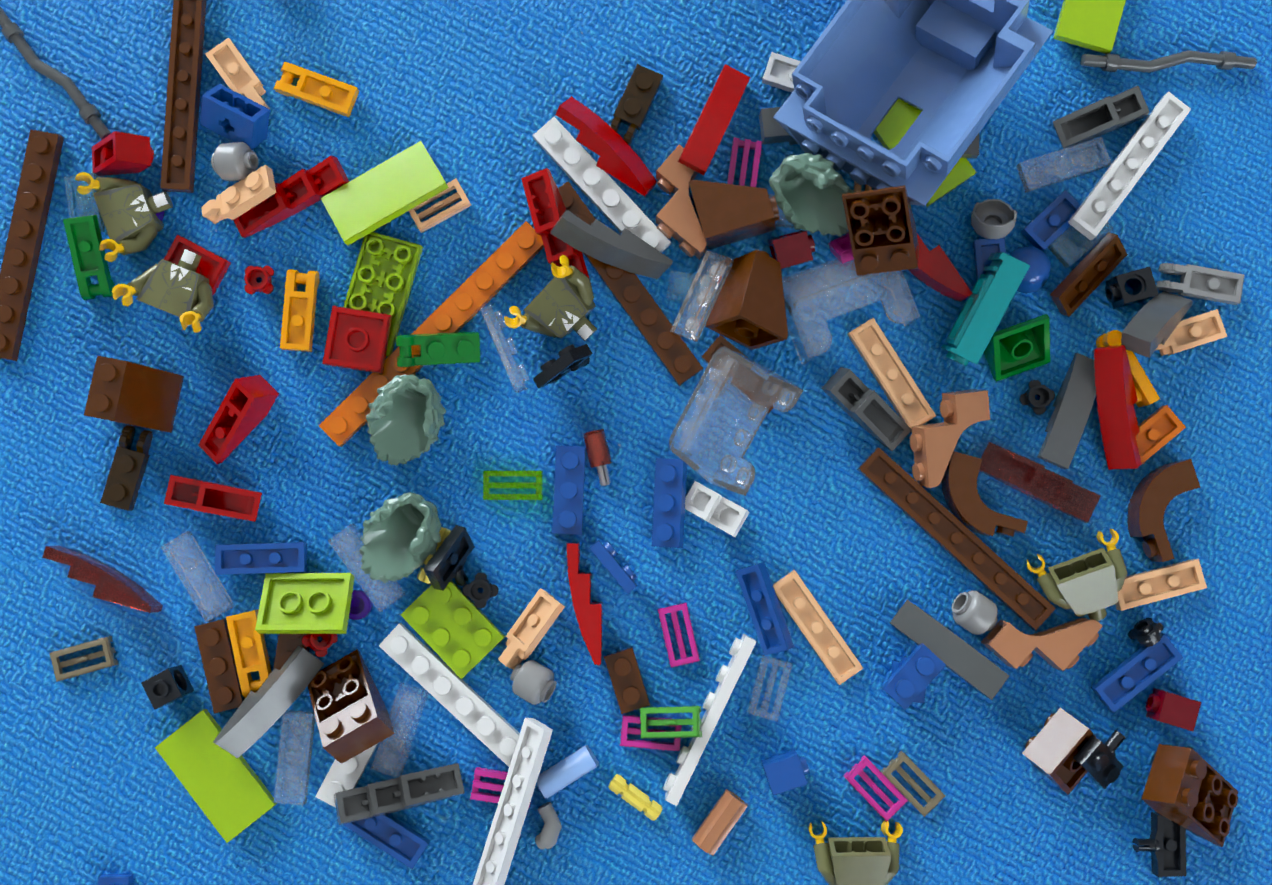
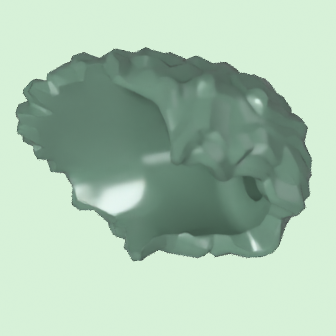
M804 153L788 156L783 159L780 167L772 173L769 183L771 189L775 192L778 207L783 210L787 221L794 225V229L809 231L811 234L819 231L823 236L831 234L840 237L846 234L848 229L842 194L854 193V191L849 189L850 187L845 183L841 174L834 170V162L824 159L820 154Z
M413 374L396 375L389 383L377 389L379 395L373 403L368 404L371 411L366 415L369 427L367 432L371 434L369 442L374 445L377 459L383 462L388 460V464L397 466L400 463L403 465L407 464L408 461L419 458L422 453L430 450V445L438 440L440 427L445 425L443 415L446 413V409L441 404V396L429 379H418Z
M411 492L384 500L383 506L374 512H370L371 518L363 522V537L360 538L364 544L360 548L362 554L361 569L365 574H370L369 577L372 580H381L383 583H387L388 580L397 581L403 577H408L415 569L424 564V561L430 554L434 555L436 553L437 544L441 541L439 533L441 523L436 506L432 502L425 501L421 495Z

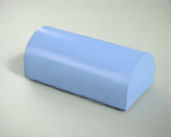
M585 745L538 776L537 785L544 798L548 799L599 766V762L588 745Z

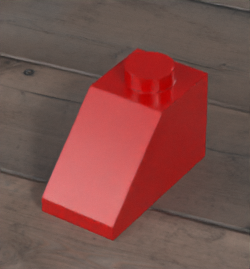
M114 131L91 147L94 176L140 173L151 166L154 158V151L150 147V137Z

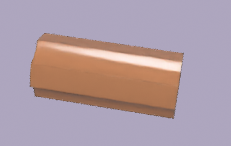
M726 789L692 837V841L703 851L714 856L748 807V804L735 793Z

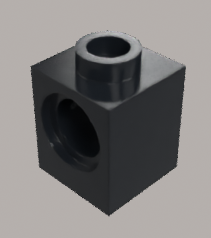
M1150 267L1117 275L1105 281V294L1108 301L1112 303L1113 309L1142 302L1159 295ZM1125 283L1131 285L1133 289L1132 295L1126 292Z
M182 665L168 668L141 683L154 710L169 705L194 691Z

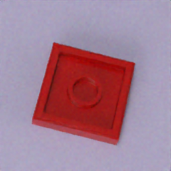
M177 234L164 260L178 265L184 249L202 256L195 272L209 279L212 295H214L231 262Z
M332 306L322 364L383 374L393 316Z

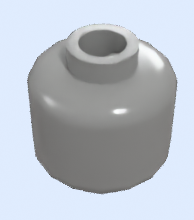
M244 142L220 144L211 157V164L215 173L221 179L228 182L245 179L250 173L256 171L259 163L256 153Z
M971 590L960 593L952 603L953 620L970 633L980 635L995 627L998 613L997 605L980 592Z
M529 660L523 665L518 664L510 677V680L513 681V693L532 705L547 702L557 685V682L554 681V673L534 660Z

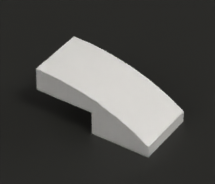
M696 481L693 483L685 499V509L735 538L750 513L743 507Z

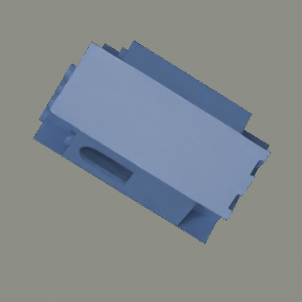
M847 0L792 73L794 90L773 118L800 145L805 153H811L812 155L820 154L824 159L834 162V170H843L859 185L867 184L874 190L905 185L910 204L925 206L1053 33V30L1027 17L1030 0ZM899 98L922 112L894 148L888 150L872 141L871 136Z

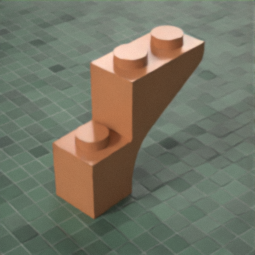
M679 144L656 170L658 186L667 194L674 193L673 197L656 215V224H658L657 229L668 239L673 237L680 243L679 248L689 257L695 255L700 259L705 253L707 243L689 197V181H692L698 172L678 162L684 149Z
M970 389L942 393L940 412L944 422L911 427L910 447L914 452L915 463L912 466V474L916 482L921 486L932 488L940 485L963 431L977 422L990 420L988 390Z
M1078 618L1038 633L1024 634L1009 622L1000 620L981 643L1007 666L1017 669L1019 666H1025L1033 656L1031 652L1034 650L1053 668L1064 671L1065 669L1072 668L1078 662V654L1085 646L1089 647L1099 637L1098 631L1103 626L1096 620Z

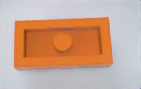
M1168 405L1161 406L1138 425L1140 432L1135 437L1142 464L1186 428Z

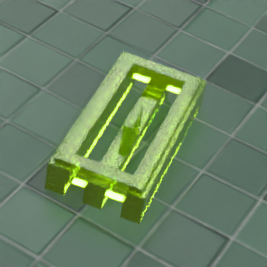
M483 471V500H543V471ZM490 477H536V482H490ZM490 488L536 489V494H490Z

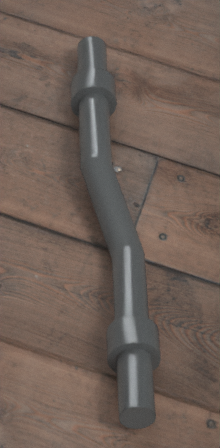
M0 7L1 32L8 42L16 46L32 69L65 89L79 108V115L86 124H90L102 140L110 135L111 132L101 120V114L95 105L89 104L71 78L38 58L23 38V31L16 23L9 19Z
M1187 50L1150 61L1120 58L1118 54L1106 53L1104 56L1083 54L1080 64L1081 66L1099 67L1102 71L1116 72L1118 69L1151 73L1187 62L1216 65L1218 69L1231 70L1233 67L1254 69L1257 59L1254 57L1236 56L1235 52L1221 51L1218 54Z

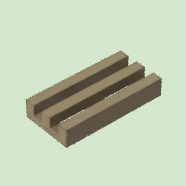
M112 636L51 652L50 657L56 682L118 665V660L114 659L113 653H116L115 648H112L110 643L113 642ZM98 645L103 646L102 651L63 662L59 660V657ZM103 656L106 658V662L64 674L62 672V668Z
M900 751L897 754L898 756L892 759L889 765L880 772L925 817L945 795L903 751ZM903 761L936 794L932 799L901 768L900 764ZM894 770L927 802L924 807L891 774Z

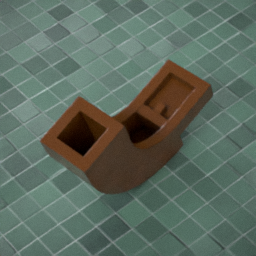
M954 451L941 481L945 501L953 515L968 529L983 536H993L995 527H997L996 533L1014 537L1015 533H1025L1028 521L997 513L988 508L981 500L977 490V478L982 459Z
M1191 459L1171 462L1151 471L1137 485L1130 499L1127 514L1130 537H1143V551L1152 562H1166L1175 559L1164 528L1163 518L1167 505L1174 497L1200 488Z

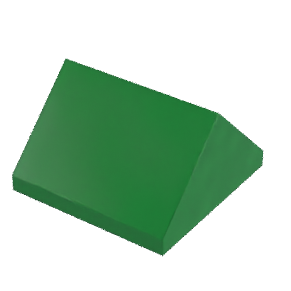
M1047 314L994 332L984 351V355L993 379L996 382L1050 363V323Z

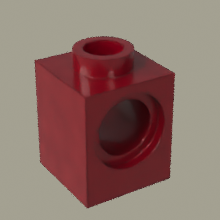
M799 230L767 239L771 257L780 262L781 269L813 260L812 252H815V244L812 236L807 235V231Z
M1153 688L1152 694L1148 696L1146 701V717L1194 731L1201 702Z

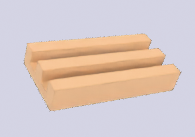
M457 179L448 182L449 188L409 210L421 233L472 206ZM457 190L455 194L439 201L419 214L415 212L450 191ZM462 199V201L456 203L455 205L447 208L446 210L438 213L437 215L429 218L428 220L421 222V220L427 218L428 216L447 207L448 205L456 202L457 200Z

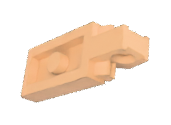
M227 38L205 53L231 90L270 109L261 97L266 93L263 88L264 85L230 38Z
M264 165L250 173L245 179L228 187L221 194L217 195L216 200H209L201 207L202 216L213 222V224L227 218L234 220L274 195L276 187L273 170Z
M1218 309L1180 321L1165 344H1159L1156 350H1160L1161 356L1167 354L1169 356L1228 337Z
M542 588L539 589L507 633L506 637L508 639L505 644L507 647L498 660L506 667L514 670L522 660H526L532 654L565 606Z

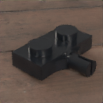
M573 344L558 352L560 358L557 360L552 359L540 367L542 372L535 376L533 380L538 388L557 382L567 373L576 371L580 367L589 364V357L593 353L587 344L577 348Z
M456 525L424 567V571L434 589L444 591L453 578L458 586L467 584L468 577L463 570V566L475 546L465 527Z
M1114 730L1105 743L1092 735L1073 759L1098 785L1106 789L1110 783L1117 780L1120 771L1124 767L1116 758L1115 750L1126 738L1117 730Z
M1151 812L1150 838H1134L1132 843L1137 844H1132L1134 851L1151 852L1152 874L1158 877L1186 876V828L1157 812Z

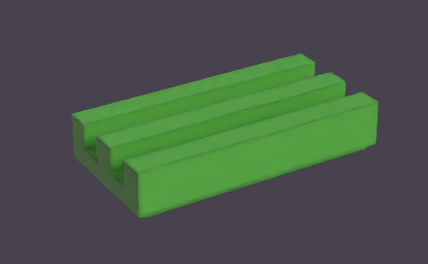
M701 706L640 708L641 739L702 737V731H700V725H702L700 718ZM692 713L693 719L647 720V714ZM693 725V731L648 732V726Z

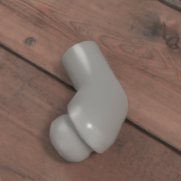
M547 802L538 808L544 822L541 833L535 838V843L539 849L552 848L556 844L562 828L552 803Z

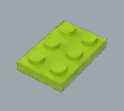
M265 573L255 630L259 634H346L355 579L352 573Z
M452 580L444 591L434 589L431 585L400 614L460 679L465 677L505 638L501 631L479 608L475 607L474 603L463 594V591Z

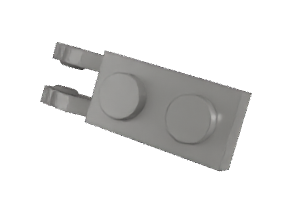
M1162 263L1159 266V272L1181 275L1180 283L1167 280L1158 281L1156 284L1158 290L1231 305L1240 304L1244 274L1190 264L1184 266Z

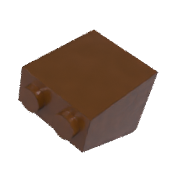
M701 180L689 181L709 250L776 230L775 221L780 220L779 209L775 196L769 197L767 189Z
M754 250L723 263L705 327L750 350L787 340L788 328L780 262L771 258L765 251Z
M97 355L84 416L172 433L184 376Z

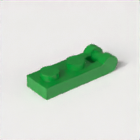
M97 215L63 219L82 299L91 300L99 295L105 298L113 297L112 289L115 284L111 279L108 262L104 259L106 253L105 250H99L100 243L103 240ZM97 275L99 284H93L90 276Z
M478 332L396 336V346H399L400 356L397 357L398 367L480 362V338ZM419 345L420 355H412L411 346Z

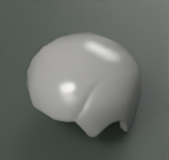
M987 199L981 203L977 202L971 213V225L978 235L985 239L997 240L1007 236L1013 230L1017 211L1000 199Z

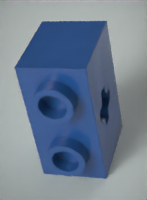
M218 84L202 95L201 126L233 142H244L251 150L267 139L270 109L221 84Z

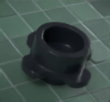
M1038 380L1030 381L1028 390L1020 395L1019 401L1022 405H1028L1032 408L1035 414L1041 415L1045 413V407L1054 400L1055 393L1047 386L1041 385ZM1035 395H1039V400L1035 399Z
M477 573L475 580L463 587V594L469 596L474 601L475 607L484 608L486 602L498 594V587L492 585L487 580L485 573ZM483 588V593H479L478 589Z
M1146 618L1137 622L1134 628L1129 631L1128 636L1130 639H1137L1141 646L1150 647L1161 640V631L1164 627L1161 623H1155L1152 618Z

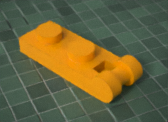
M288 62L283 63L281 68L283 74L280 81L277 80L273 88L276 92L350 117L360 92L357 87ZM294 78H299L296 86L291 85Z
M287 270L280 349L312 352L317 288L320 282L318 271L299 273L298 270ZM299 284L306 285L305 292L297 291Z
M1112 330L1100 335L1096 339L1097 348L1121 345L1122 333L1118 330ZM1126 349L1138 401L1134 404L1138 408L1151 405L1160 400V397L1134 352Z
M259 609L226 617L240 688L244 698L247 697L250 691L256 693L272 672L264 634H259L255 630ZM259 671L260 679L253 681L251 672Z

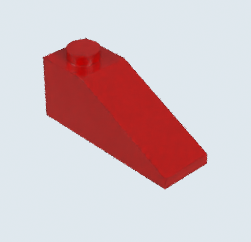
M261 375L236 378L198 446L216 464L222 463L267 416L279 393Z

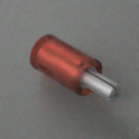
M604 429L583 433L590 467H597L601 486H607L611 482L606 464H611L612 461Z

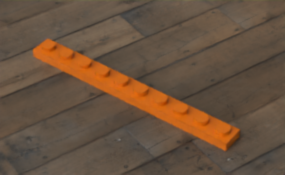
M525 221L411 335L458 333L544 248L541 235L536 234L535 229ZM419 345L411 346L412 355H420ZM398 347L385 360L383 374L371 373L319 427L339 447H342L367 423L366 415L371 411L368 404L373 403L379 395L377 389L389 383L396 375H415L424 365L398 367L397 357L400 356V349Z

